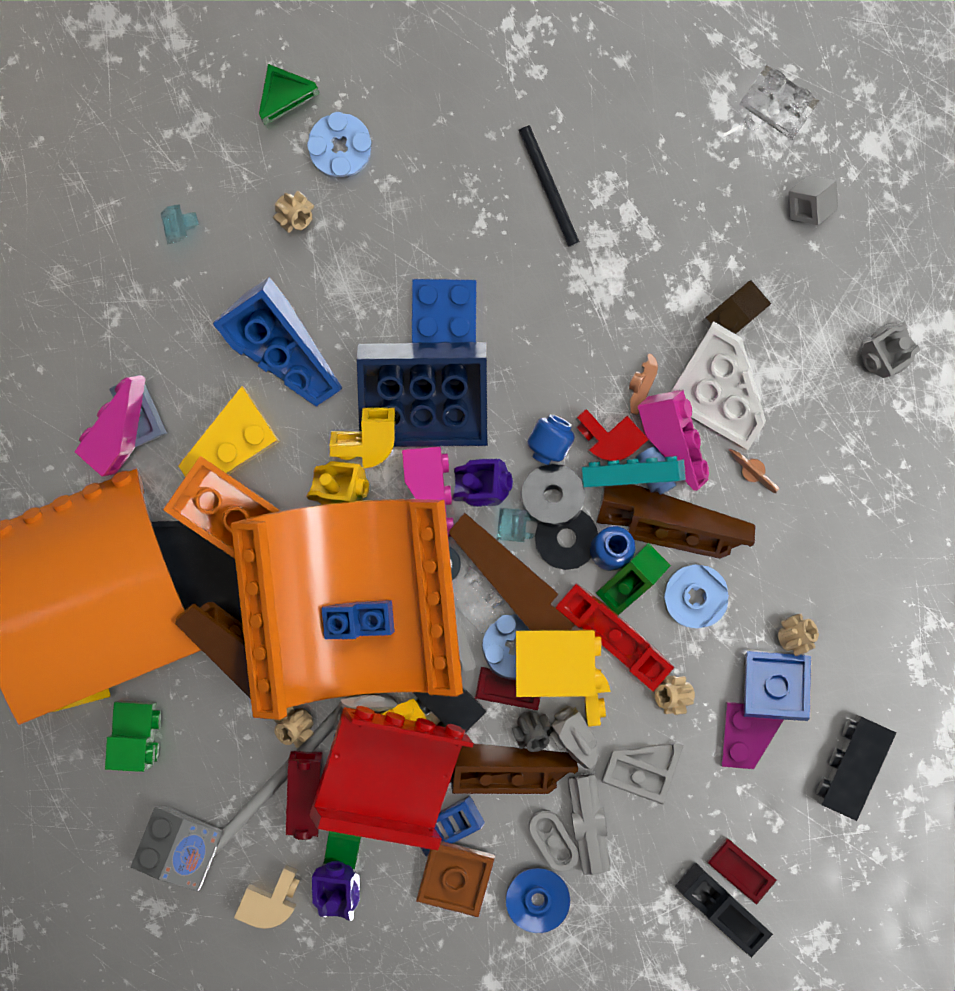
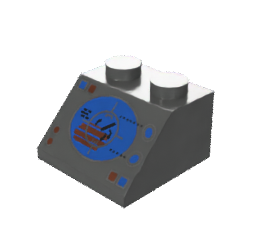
M154 807L131 868L160 881L200 891L224 831L171 807Z

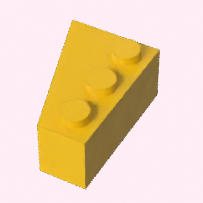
M241 386L178 467L186 477L198 458L202 456L230 475L280 441L246 388Z

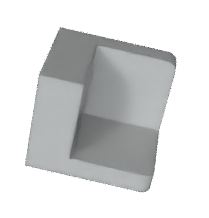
M809 175L790 189V219L813 225L821 224L838 209L837 181Z

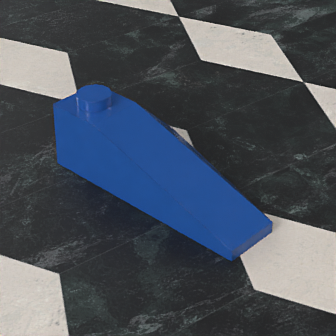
M270 277L242 295L213 322L215 328L233 350L240 355L245 354L257 362L259 368L265 372L270 371L283 380L288 388L313 405L318 406L342 389V386L291 304Z

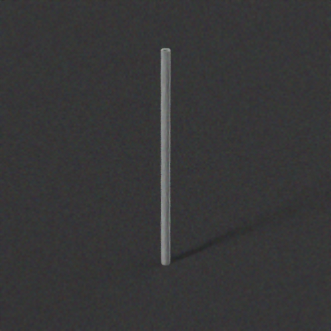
M337 707L314 731V735L296 751L313 752L334 729ZM288 760L223 828L224 832L214 855L221 851L287 780Z

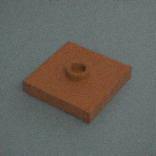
M441 841L438 851L429 850L416 902L479 917L495 855Z

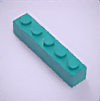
M677 456L665 457V461H658V457L646 458V462H639L638 459L626 460L627 463L620 464L619 460L607 461V465H600V461L588 462V466L582 467L583 487L686 480L684 459L677 460Z

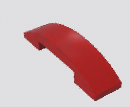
M578 583L570 589L555 607L579 629L595 630V637H601V645L626 665L629 671L653 692L675 668L632 626Z

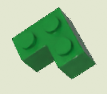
M122 700L114 702L112 735L107 737L105 770L145 772L153 767L154 762H158L159 742H154L155 729L160 730L161 710H156V702Z

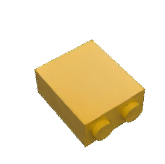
M516 630V697L595 696V689H601V669H595V656H601V637H595V630Z

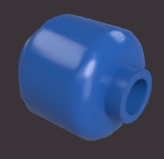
M551 414L548 418L538 419L527 441L529 448L534 452L532 457L547 465L551 461L560 462L564 460L575 439L574 433L571 430L572 425L566 420Z
M609 526L601 530L594 537L590 546V554L594 563L607 571H615L624 567L633 558L636 550L632 535L626 529L619 526Z

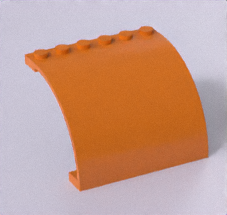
M137 468L131 471H121L104 482L89 484L82 491L70 496H60L52 503L43 507L30 508L23 515L11 520L5 519L0 521V689L18 725L201 651L175 623L176 618L185 610L159 547L143 495L142 478Z
M386 499L333 503L284 510L231 523L253 718L280 720L287 717L286 708L353 695L423 692L429 693V695L456 697L463 693L444 500ZM392 600L395 629L392 635L359 636L356 639L324 638L323 606Z

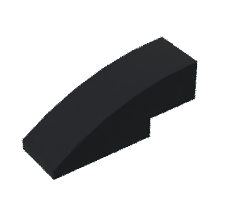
M696 863L675 885L686 899L751 958L773 935L771 931L699 864Z

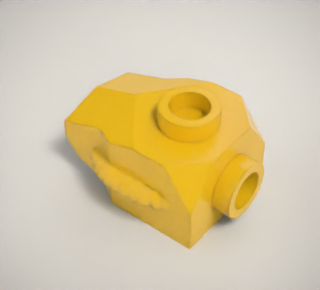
M330 461L326 465L314 467L312 486L306 497L308 500L317 501L321 505L363 501L369 492V481L366 479L365 470L360 464Z

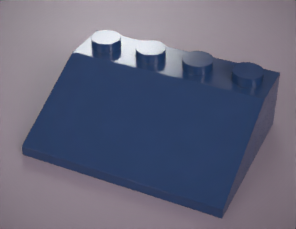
M486 342L358 344L356 360L359 431H362V408H395L393 447L488 446Z

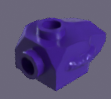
M501 459L469 460L465 465L454 468L455 490L452 500L464 501L474 507L498 506L509 495V491H511L513 486V478L511 473L508 472L505 462Z
M331 861L326 865L316 868L312 875V904L318 909L320 917L338 916L345 918L347 921L353 920L354 909H356L360 901V875L350 865L340 861Z

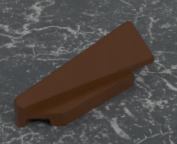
M635 484L603 487L596 523L628 526L627 531L636 541L719 559L730 555L731 549L740 545L754 546L756 526L753 523L665 494L659 495L656 491L651 493L649 489Z
M464 513L450 529L449 534L529 630H571L575 624L551 604L559 593L469 515Z
M207 602L200 608L196 604H192L176 618V625L251 699L243 624L214 602Z
M473 744L472 748L462 746L450 783L453 794H549L557 788V782L565 775L578 772V764L568 752L548 750L531 752L527 748L520 749L517 747Z

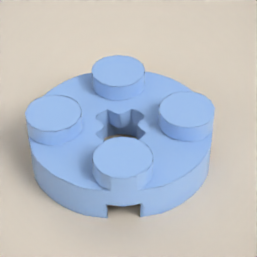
M334 112L321 118L313 126L309 134L307 147L315 167L323 174L337 178L356 175L367 165L371 157L372 142L368 129L358 118L350 114ZM345 138L347 140L345 145L348 150L345 153L341 150L334 153L332 151L334 148L332 141Z
M694 564L682 567L672 574L666 584L663 598L668 613L677 623L685 627L698 629L711 626L722 618L727 610L729 595L724 578L716 570L709 566ZM700 588L703 589L702 598L704 602L701 605L697 602L693 605L690 604L688 600L691 596L688 592L691 589L695 591Z
M517 614L499 617L498 620L488 627L482 642L483 655L491 671L509 680H516V653L515 655L509 654L510 648L505 646L507 641L512 642L516 639V630H529Z

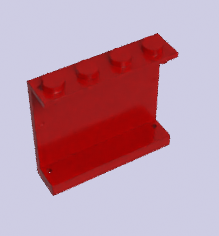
M357 706L356 709L344 707L309 816L316 828L320 830L438 851L442 838L435 830V825L462 746L472 748L474 743L465 733V730L457 725L447 724L446 727H442L424 718H417L416 721H412L394 712H387L386 715H382L364 706Z

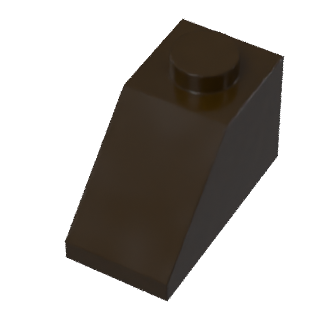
M750 280L706 316L702 322L709 329L714 321L732 333L737 334L772 303L754 282Z

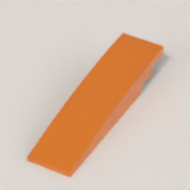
M202 456L195 462L163 509L234 559L231 523L282 511Z

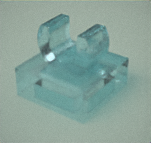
M180 204L167 206L160 213L167 244L180 242L187 236V230L194 229L195 226L199 225L196 212L182 215Z
M500 508L497 540L525 542V539H532L534 534L526 533V521H533L527 515L528 510Z

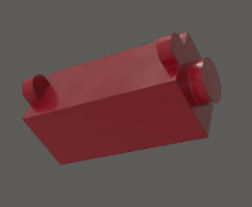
M290 751L288 758L286 835H293V838L298 840H309L313 836L318 837L320 829L316 828L309 814L322 777L323 752Z

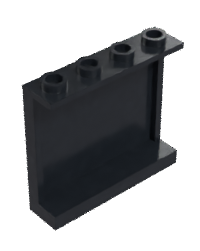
M180 521L151 522L184 610L192 604H196L200 608L207 602H214L242 623L235 559Z

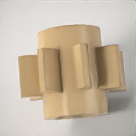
M297 191L294 196L284 193L275 203L277 214L273 216V219L288 233L293 228L302 231L313 219L311 210L314 208V205L300 191Z
M800 613L781 622L783 628L778 632V639L786 651L793 650L795 656H799L815 649L813 642L818 640L819 633L816 624L811 619L803 620V616Z
M667 676L663 680L664 684L656 688V703L664 709V714H686V706L694 704V688L690 683L686 682L685 676Z
M293 707L286 708L287 717L280 720L274 719L277 723L274 732L281 743L285 745L294 743L295 747L298 748L314 735V732L310 730L313 726V719L305 709L297 708L294 710Z

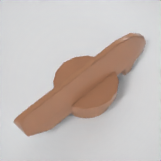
M648 354V361L642 364V368H645L643 373L635 372L629 385V389L634 391L630 399L631 413L634 415L639 414L638 405L646 399L657 375L658 363L652 354Z
M732 449L729 450L734 460L742 466V475L747 481H759L773 493L779 490V487L765 475V465L760 460H748L741 453Z

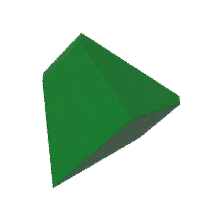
M268 64L259 116L264 125L320 94L316 83Z

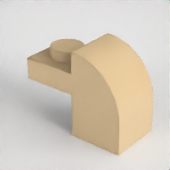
M286 865L273 894L249 884L234 918L253 927L263 929L273 928L285 922L297 905L285 900L286 896L290 898L294 896L300 880L294 878L298 870Z

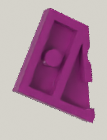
M726 702L721 766L755 769L784 720L743 717L744 703Z

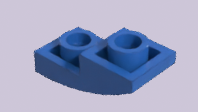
M392 600L353 602L322 607L325 639H356L359 636L392 635L395 632Z

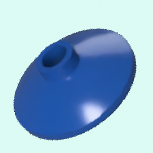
M533 868L526 870L516 876L508 887L506 894L507 911L512 921L521 929L531 933L549 932L557 928L565 920L569 912L570 893L568 887L559 875L548 869ZM536 893L542 894L544 897V901L539 905L534 904L531 900L532 896Z

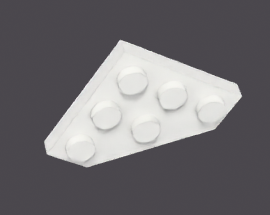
M713 321L671 392L684 390L685 397L692 406V418L749 450L763 428L766 419L742 338Z

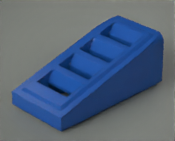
M468 796L439 813L436 823L441 822L448 837L444 838L437 824L435 825V830L442 838V841L453 844L480 830L485 822L471 796ZM461 810H463L465 816L467 817L470 823L469 825H467L464 817L462 816L460 812ZM451 815L460 829L457 832L448 818ZM421 848L427 857L430 849Z

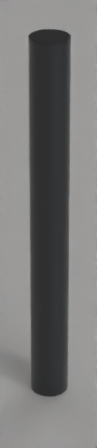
M530 125L525 126L518 131L568 247L580 243V240Z

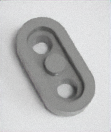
M551 811L536 813L530 820L529 830L546 861L556 871L566 872L571 870L577 864L579 855L577 847L562 822ZM543 821L550 822V831L542 832L539 829L540 823ZM561 848L568 851V856L564 860L556 857L557 850Z

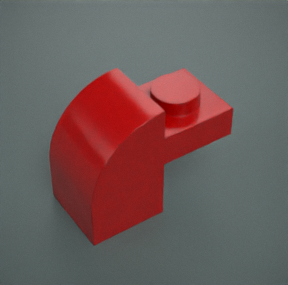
M587 409L576 418L579 423L576 429L588 442L592 438L596 441V444L587 452L601 461H621L626 459L649 440L628 416L609 432L602 427Z

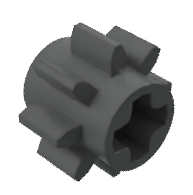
M534 711L522 714L517 719L518 726L512 728L519 748L527 747L531 752H537L546 748L550 742V733L554 732L547 715L544 714L540 717Z

